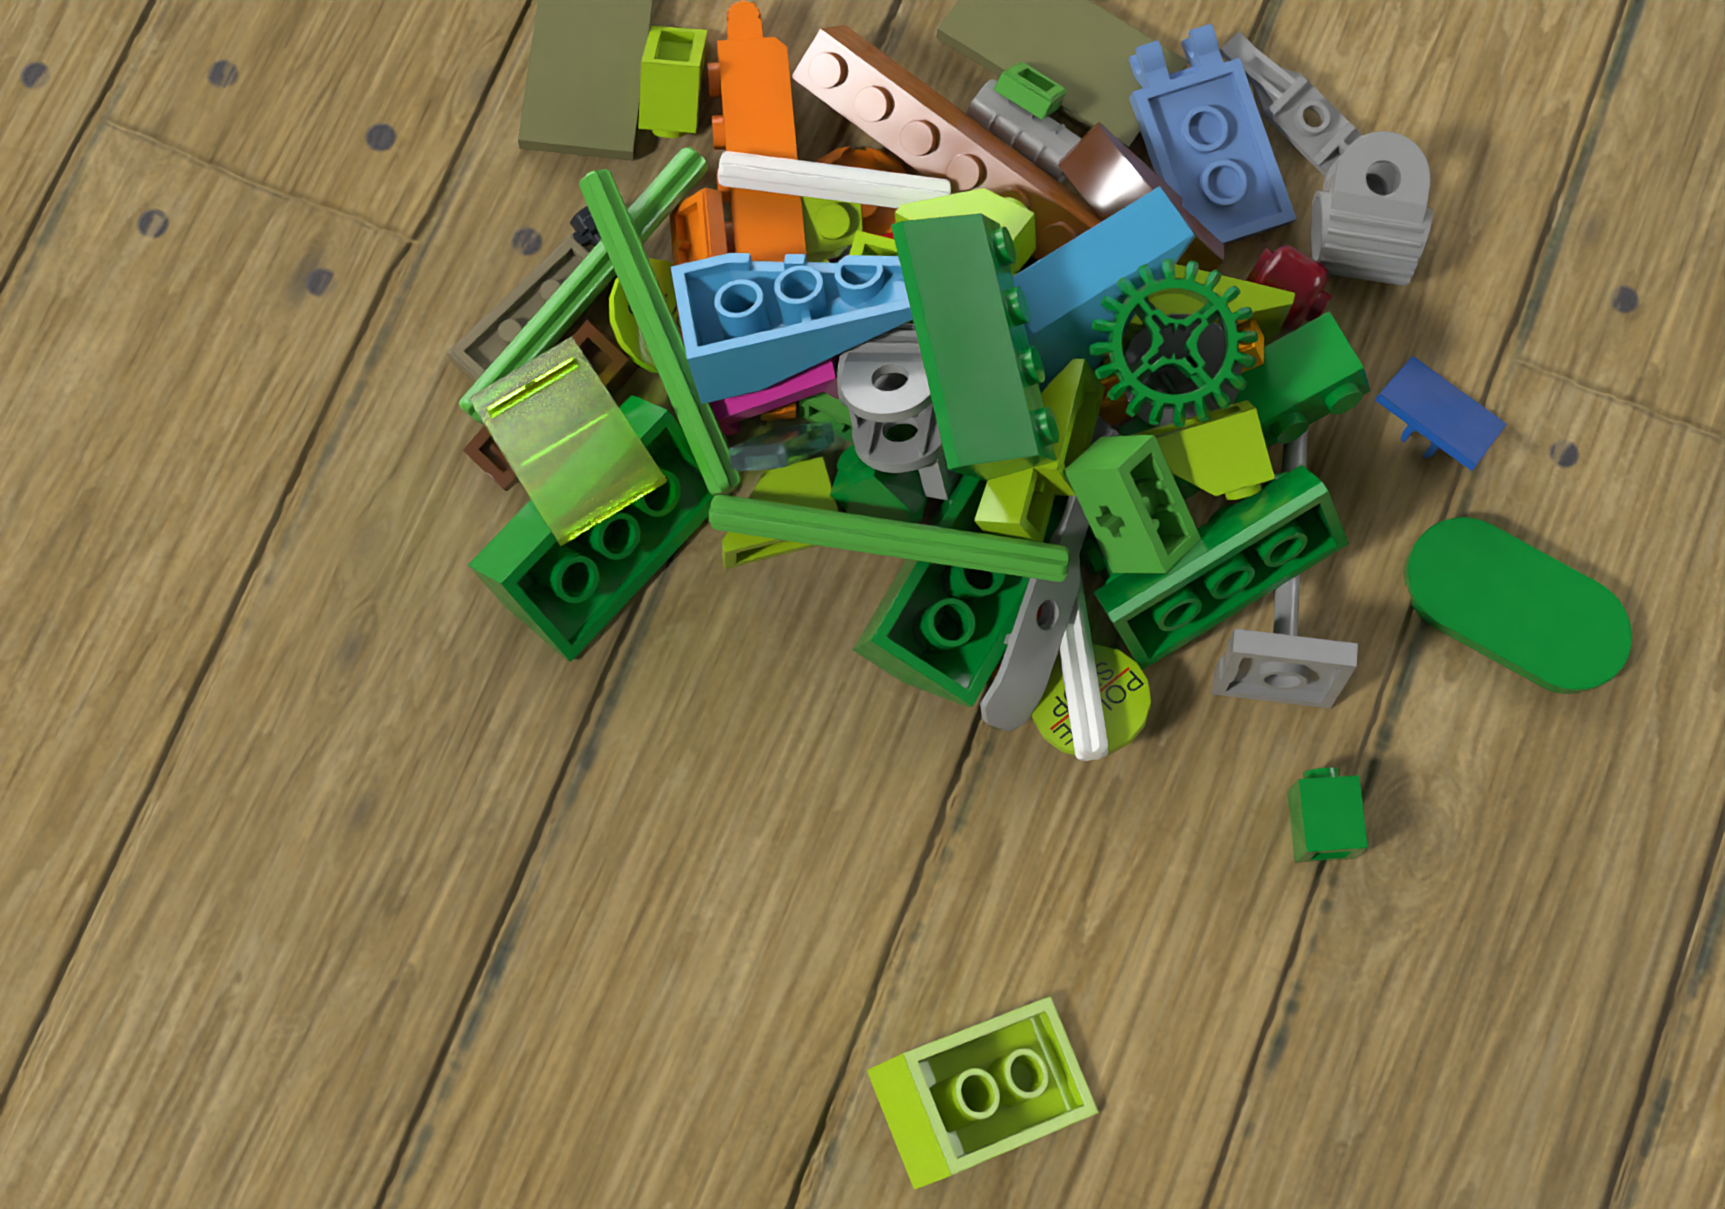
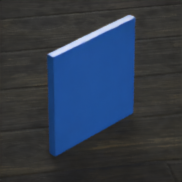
M1414 356L1406 362L1375 399L1376 402L1408 424L1402 432V442L1405 443L1412 433L1417 431L1431 441V445L1422 455L1424 458L1431 457L1441 448L1471 471H1473L1507 425Z

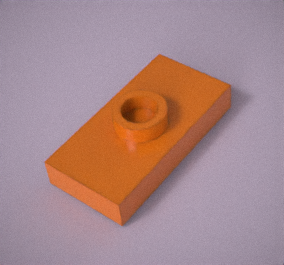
M705 187L681 201L669 214L673 266L728 253L721 191Z

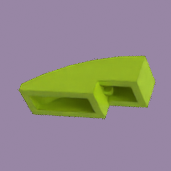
M1073 359L1041 393L1043 406L1050 407L1058 426L1059 442L1053 444L1056 461L987 482L974 520L985 534L1043 542L1055 495L1076 496L1064 470L1090 447L1105 387L1096 378L1094 371L1085 359Z

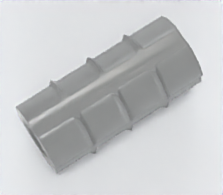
M990 79L975 96L966 114L1058 182L1062 183L1067 176L1058 166V162L1081 138L1066 129L1065 124H1059L1049 116L1041 120L994 91L993 89L997 81Z

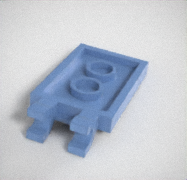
M1212 23L1190 30L1188 33L1189 38L1181 41L1182 49L1191 68L1172 74L1168 73L1159 40L1138 46L1135 49L1136 55L1130 56L1128 61L1134 77L1142 86V89L1133 91L1129 96V100L1154 171L1182 197V206L1218 238L1224 246L1294 222L1296 216L1241 60L1237 58L1223 62Z

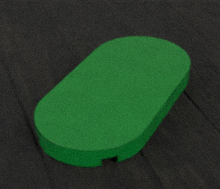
M1457 517L1440 521L1428 528L1418 538L1406 557L1403 574L1405 586L1407 585L1408 592L1412 598L1410 602L1416 613L1427 624L1544 689L1559 694H1579L1581 691L1594 690L1606 684L1618 674L1627 661L1632 644V629L1627 612L1619 599L1599 582L1488 522L1468 517Z

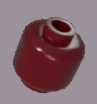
M1283 245L1277 248L1275 252L1266 248L1245 280L1295 293L1293 304L1281 326V329L1284 331L1297 329L1303 320L1311 322L1320 317L1333 295L1323 290L1329 277L1327 269L1289 245Z

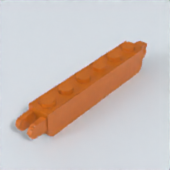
M741 0L733 5L730 4V9H727V40H717L718 62L707 63L709 98L720 97L722 115H711L714 150L798 160L787 46L776 37H763L761 13H759V7H755V3ZM716 168L717 190L722 192L723 203L730 204L731 221L724 222L728 253H750L752 261L784 262L786 254H806L801 196L722 186L718 181L719 168ZM797 401L759 414L760 420L772 421L796 418Z

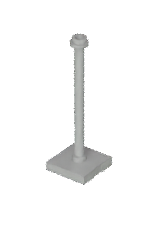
M1308 430L1296 440L1283 444L1282 472L1288 473L1301 464L1306 467ZM1299 574L1275 589L1273 633L1234 629L1226 645V652L1223 657H1220L1213 671L1212 695L1330 709L1357 667L1358 643L1297 636L1300 594Z

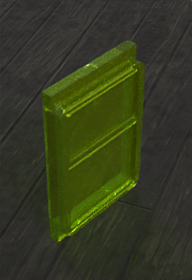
M572 336L468 398L560 546L667 482Z

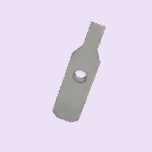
M1240 31L1220 49L1221 55L1227 61L1240 58L1247 80L1253 86L1261 114L1324 177H1326L1332 164L1344 153L1350 144L1363 136L1301 73L1278 66L1259 51ZM1310 109L1316 112L1321 119V125L1319 127L1307 125L1303 119L1304 110ZM1366 176V182L1370 190L1378 195H1385L1383 183L1374 176Z
M1069 496L1062 519L1049 541L1050 544L1064 545L1069 548L1070 565L1066 579L1062 582L1030 578L1012 634H1006L1004 640L1007 648L1000 669L980 703L982 720L991 726L1007 732L1026 724L1039 703L1047 686L1081 584L1079 553L1089 522L1076 496ZM1041 605V615L1040 618L1037 620V611L1039 606Z

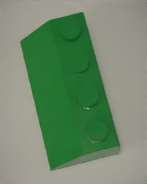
M982 213L906 220L891 224L948 470L989 481L1055 462L1056 456L1053 444L1059 442L1058 426L1050 407L1043 406L1038 384L1044 382L1045 373L1037 349L1034 346L1029 347L1024 324L1030 322V309L1020 286L1015 287L1010 264L1016 262V251L1008 229L1001 227L999 223Z
M631 395L479 552L468 566L507 609L564 659L571 662L709 516V509L714 496L709 493L684 432L671 413L665 408Z
M1302 464L1288 473L1274 475L1275 479L1264 482L1259 493L1247 497L1238 504L1226 505L1213 513L1207 523L1197 528L1201 540L1167 573H1114L1104 586L1094 591L1095 596L1141 670L1149 667L1349 544L1330 493L1320 479Z
M960 474L949 499L941 500L927 525L984 533L974 520L988 481ZM1055 495L1043 540L1044 543H1049L1060 523L1069 496ZM906 559L852 650L903 683L965 707H973L1007 648L1004 640L1006 634H1012L1030 578Z

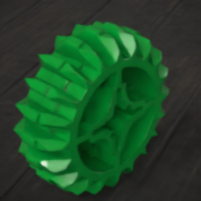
M1165 259L1161 267L1162 279L1156 281L1148 265L1140 266L1138 268V277L1142 287L1136 290L1128 279L1122 277L1117 281L1116 286L1126 300L1121 304L1112 297L1104 296L1100 305L1102 308L1115 316L1113 322L1104 319H1094L1091 329L1097 333L1109 335V341L1090 345V355L1097 357L1109 355L1111 363L1095 370L1096 378L1103 380L1116 374L1120 382L1109 390L1107 396L1111 401H1115L1126 390L1135 396L1126 409V414L1134 417L1139 412L1143 402L1152 405L1153 407L1149 414L1150 425L1157 426L1160 423L1163 408L1172 409L1174 427H1183L1185 425V407L1189 406L1193 407L1199 422L1208 420L1210 418L1209 410L1204 400L1210 397L1219 408L1225 410L1231 405V401L1221 387L1226 383L1231 388L1242 391L1247 385V381L1242 376L1232 372L1235 365L1243 368H1253L1256 364V357L1240 353L1239 345H1249L1257 342L1258 333L1251 330L1238 332L1237 328L1238 323L1245 322L1253 316L1252 309L1250 307H1243L1234 313L1231 312L1228 304L1233 302L1241 291L1237 286H1232L1221 297L1215 293L1213 289L1219 283L1222 276L1221 272L1213 270L1208 275L1204 285L1194 281L1199 270V264L1196 261L1188 262L1184 278H1175L1173 260ZM1163 294H1182L1202 302L1204 306L1191 316L1176 320L1169 318L1159 308L1156 309L1149 299ZM1134 311L1143 322L1142 325L1150 336L1151 345L1149 351L1129 369L1122 351V333L1125 322ZM1217 319L1224 336V354L1221 365L1215 376H1213L1198 352L1197 341L1199 335ZM1193 323L1198 324L1188 335V340L1183 345L1184 351L1188 354L1186 358L1176 360L1173 353L1170 359L1162 356L1154 364L1150 365L1148 363L1157 355L1158 349L1164 341L1159 333L1161 329L1172 328V333L1174 334L1177 328L1184 332ZM1172 367L1180 370L1187 378H1191L1199 389L1185 394H1164L1148 388L1142 382L1159 369Z

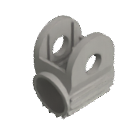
M1388 131L1366 134L1350 144L1328 170L1323 190H1316L1313 198L1310 225L1312 259L1323 265L1327 269L1328 274L1406 286L1410 283V278L1413 276L1424 250L1433 218V208L1427 207L1430 188L1429 165L1425 155L1413 141L1401 134ZM1366 176L1378 178L1385 187V195H1378L1371 191L1367 185Z
M902 324L840 353L837 372L838 395L842 405L849 409L853 427V443L859 458L871 468L888 473L914 471L936 460L944 450L914 324ZM897 424H911L918 429L911 439L903 442H893L884 437L887 430Z

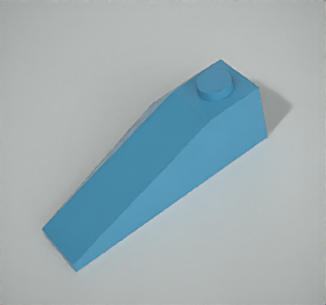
M1160 186L1013 276L1015 287L1020 286L1030 309V322L1024 324L1029 347L1034 346L1037 349L1044 368L1045 380L1043 383L1038 384L1040 394L1073 359H1085L1093 371L1102 361L1104 356L1090 355V345L1097 342H1108L1109 335L1097 333L1091 327L1094 319H1104L1113 322L1115 316L1105 311L1100 305L1104 296L1112 297L1121 304L1126 300L1116 286L1117 281L1125 277L1133 284L1136 290L1142 287V283L1138 277V268L1144 264L1148 265L1151 269L1155 281L1162 279L1161 267L1163 260L1172 259L1175 265L1195 239V234ZM1134 311L1130 314L1127 321L1125 322L1122 336L1128 330L1126 329L1127 325L1135 316Z
M727 253L671 266L687 361L701 404L763 390L913 320L898 256L846 255L838 263L807 262L806 254H786L784 262L752 261L750 253Z

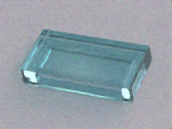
M832 421L779 426L728 448L731 467L736 469L737 472L782 468L794 464L831 446V443L835 442Z

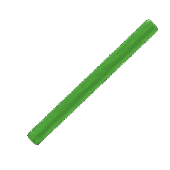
M691 147L681 149L628 209L642 245L708 171L709 165L706 160ZM602 240L460 399L459 406L472 420L481 424L486 423L616 276Z
M607 169L591 171L579 181V188L706 487L713 496L727 494L742 484L740 471L710 402L701 404L687 361L683 338L615 179Z
M723 494L713 497L709 509L711 527L720 531L1062 582L1066 579L1070 565L1069 548L1064 545Z

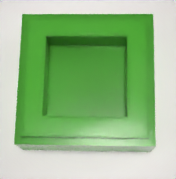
M1019 62L1002 72L993 89L1041 120L1059 108L1067 93L1063 86L1023 62Z

